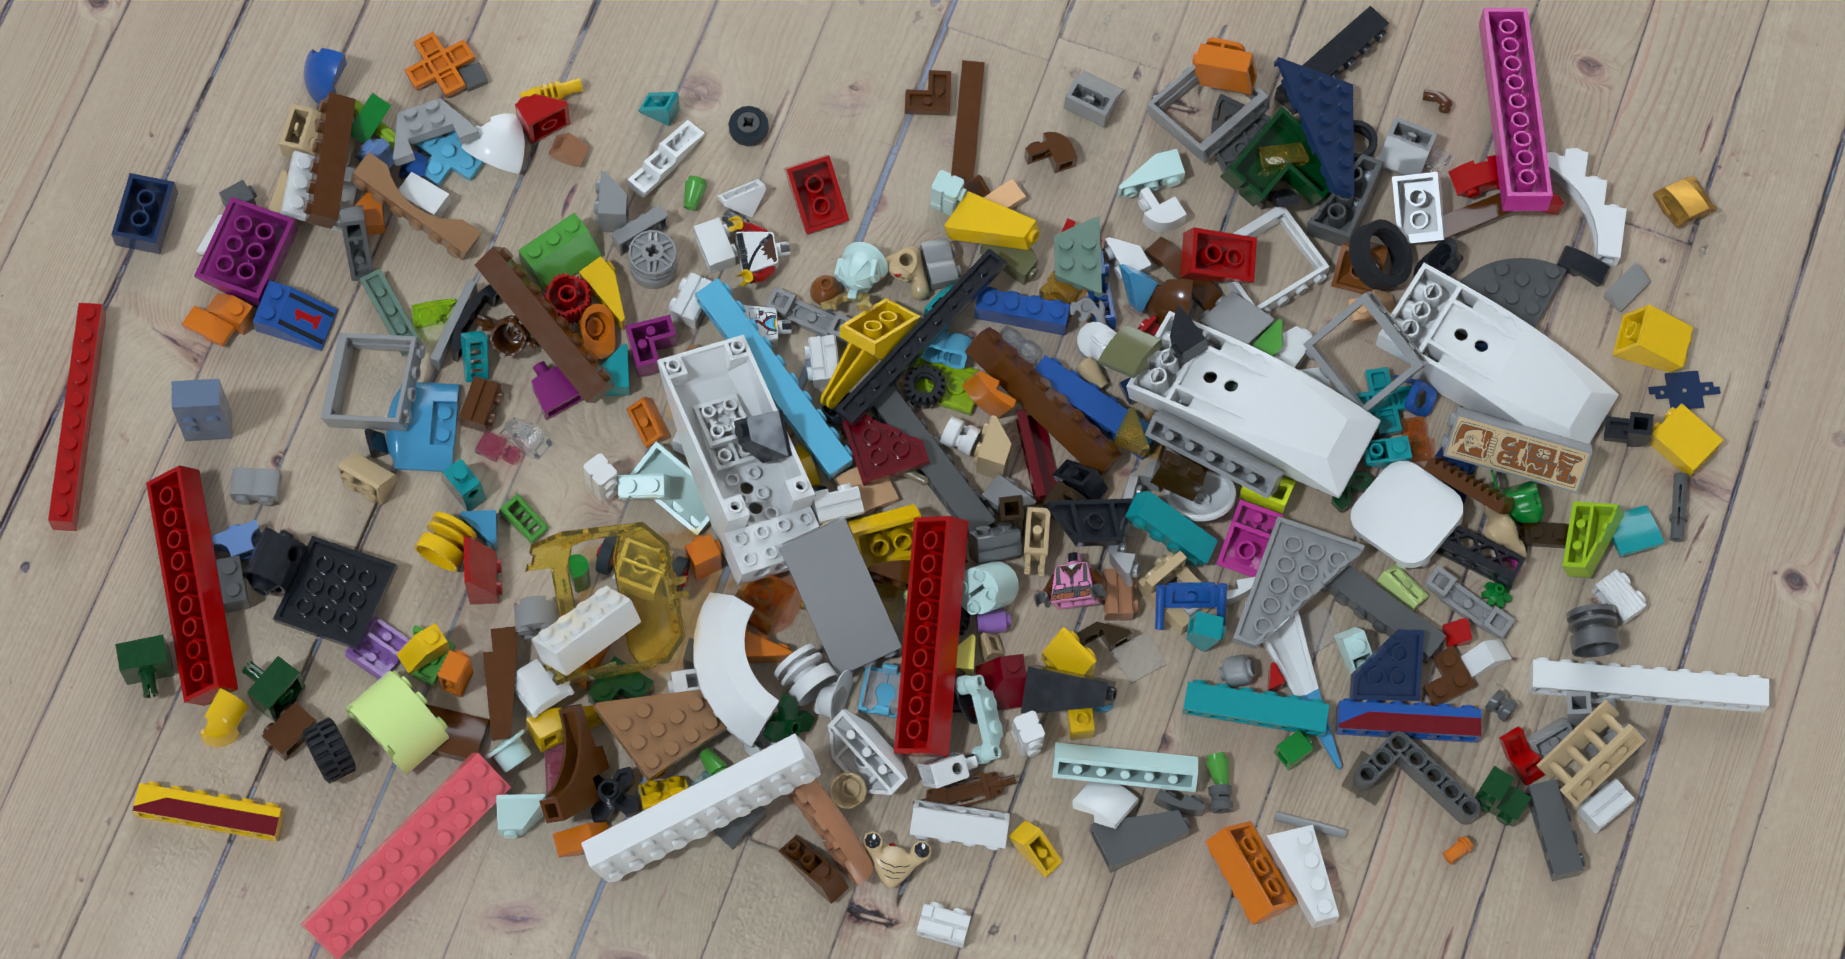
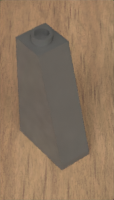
M1179 810L1124 818L1116 829L1093 823L1090 825L1089 832L1110 873L1187 838L1191 826L1185 815L1182 816Z

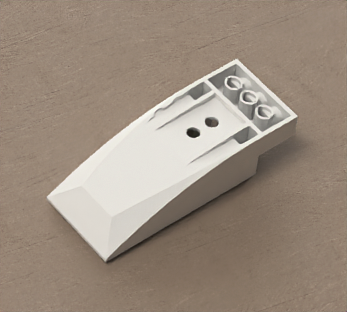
M1423 263L1391 314L1429 362V364L1413 376V379H1422L1434 388L1436 392L1466 409L1590 444L1619 396L1616 391L1594 372L1540 331L1482 294L1426 263ZM1382 329L1378 334L1376 346L1410 364ZM1457 330L1464 335H1468L1467 339L1463 341L1457 340L1454 336L1455 331ZM1477 341H1485L1488 349L1484 352H1479L1475 348V343Z
M1169 311L1155 337L1161 339L1162 347L1148 358L1149 366L1135 378L1129 380L1126 386L1129 399L1158 411L1164 409L1285 472V476L1340 498L1381 420L1298 369L1242 341L1193 321L1206 338L1208 349L1189 362L1184 363L1180 357L1175 358L1170 350V346H1172L1170 333L1175 313ZM1208 373L1216 376V381L1207 383L1204 380L1205 374ZM1228 381H1235L1238 384V388L1233 392L1227 391L1224 386Z
M740 335L657 360L667 400L688 465L710 523L721 544L737 585H744L788 571L777 545L819 527L811 508L815 493L789 435L792 456L767 463L760 462L738 443L735 435L734 421L778 411L745 336ZM741 484H751L753 492L750 494L743 493L740 490ZM750 504H760L762 512L753 514L749 510Z

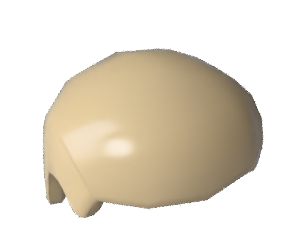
M852 772L838 775L831 782L829 789L830 798L835 805L845 810H851L860 805L867 794L864 779L859 774Z

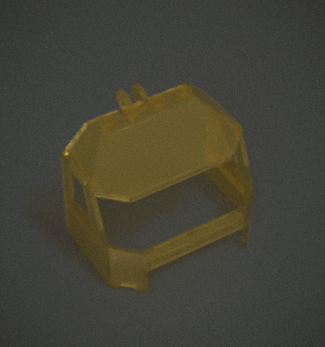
M644 522L562 531L531 544L529 553L533 556L532 562L527 564L525 572L551 569L559 616L561 617L576 608L568 568L572 546L584 541L616 536L612 563L617 590L620 594L631 599L641 620L638 625L625 633L628 650L637 663L617 665L616 662H611L592 669L587 661L567 676L547 664L543 665L546 672L551 671L554 675L552 680L556 686L647 671L668 664L686 637V625L682 619L680 608L681 599L689 597V593L684 590L677 592L676 585L685 583L686 577L676 576L673 571V554L669 549V543Z

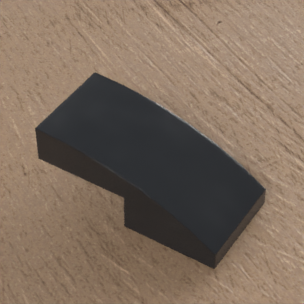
M1568 245L1564 247L1557 262L1558 266L1567 269L1566 272L1573 277L1579 275L1596 287L1602 284L1610 267L1601 260Z

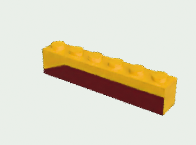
M150 781L147 784L139 783L132 810L135 816L139 818L278 842L284 818L282 809L274 803L266 802L265 805L255 804L254 800L242 798L241 801L232 800L231 796L218 794L215 797L208 795L207 792L202 790H194V793L187 792L179 786L165 788L161 787L159 783Z

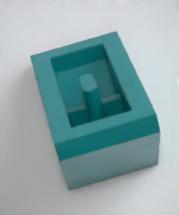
M677 92L648 93L638 111L645 116L670 126L680 109L679 94Z

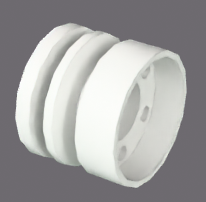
M811 643L790 654L774 672L776 678L782 680L781 684L783 687L792 686L789 694L798 702V706H805L816 700L821 687L827 683L836 682L838 674L829 663L820 664L823 655L817 653L816 646Z

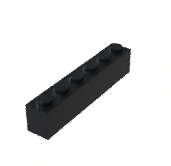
M1369 6L1302 66L1339 79L1345 69L1350 70L1361 55L1364 57L1372 50V45L1376 42H1382L1387 37L1389 22L1372 6ZM1281 83L1276 88L1274 98L1294 115L1298 111L1293 110L1287 96V91Z

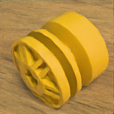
M436 511L431 518L432 521H429L426 526L429 532L421 534L414 548L430 563L444 570L456 572L464 560L462 552L464 551V537H470L475 540L477 535L471 527L456 517Z

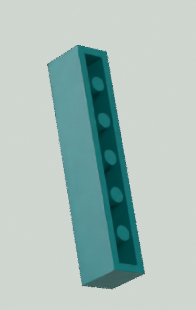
M1195 679L1193 682L1188 681L1183 714L1289 732L1300 730L1302 734L1324 737L1329 704H1325V701L1321 699L1301 700V697L1296 695L1280 697L1276 692L1264 691L1263 694L1256 693L1254 689L1248 687H1240V690L1231 689L1230 685L1217 683L1216 686L1207 685L1206 681Z

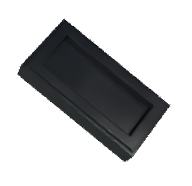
M1289 188L1271 191L1268 196V200L1276 207L1300 204L1299 196Z

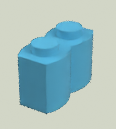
M944 331L920 358L928 362H942L948 367L962 369L965 367L968 357L965 350L971 344L972 339L963 334H949L947 331Z

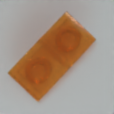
M1423 416L1400 419L1401 435H1408L1412 453L1411 462L1431 460L1429 437L1426 436Z

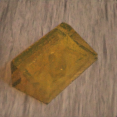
M1301 142L1258 148L1263 170L1281 168L1288 162L1293 166L1305 165L1310 161Z

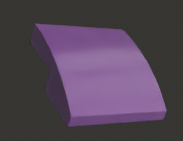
M376 616L360 651L348 648L345 651V657L379 680L388 671H393L399 664L400 660L396 654L410 639Z

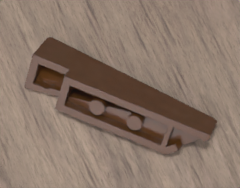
M515 626L491 629L493 651L483 652L492 741L506 740L511 737L518 632L515 631Z

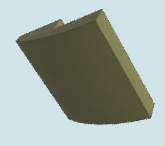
M1125 325L1105 347L1098 359V364L1135 378L1149 366L1148 358L1162 347L1161 339Z

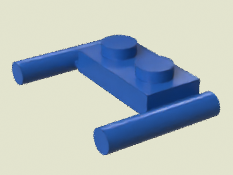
M1215 582L1157 584L1155 629L1164 630L1165 608L1217 607L1216 616L1224 617L1223 626H1226L1227 584L1220 583L1215 585Z

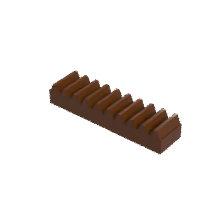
M1433 457L1427 461L1423 470L1499 514L1510 513L1513 507V498L1505 497L1506 493L1498 492L1497 488H1490V484L1482 483L1483 480L1475 479V475H1467L1466 470H1460L1459 466H1452V462L1444 461L1445 458Z

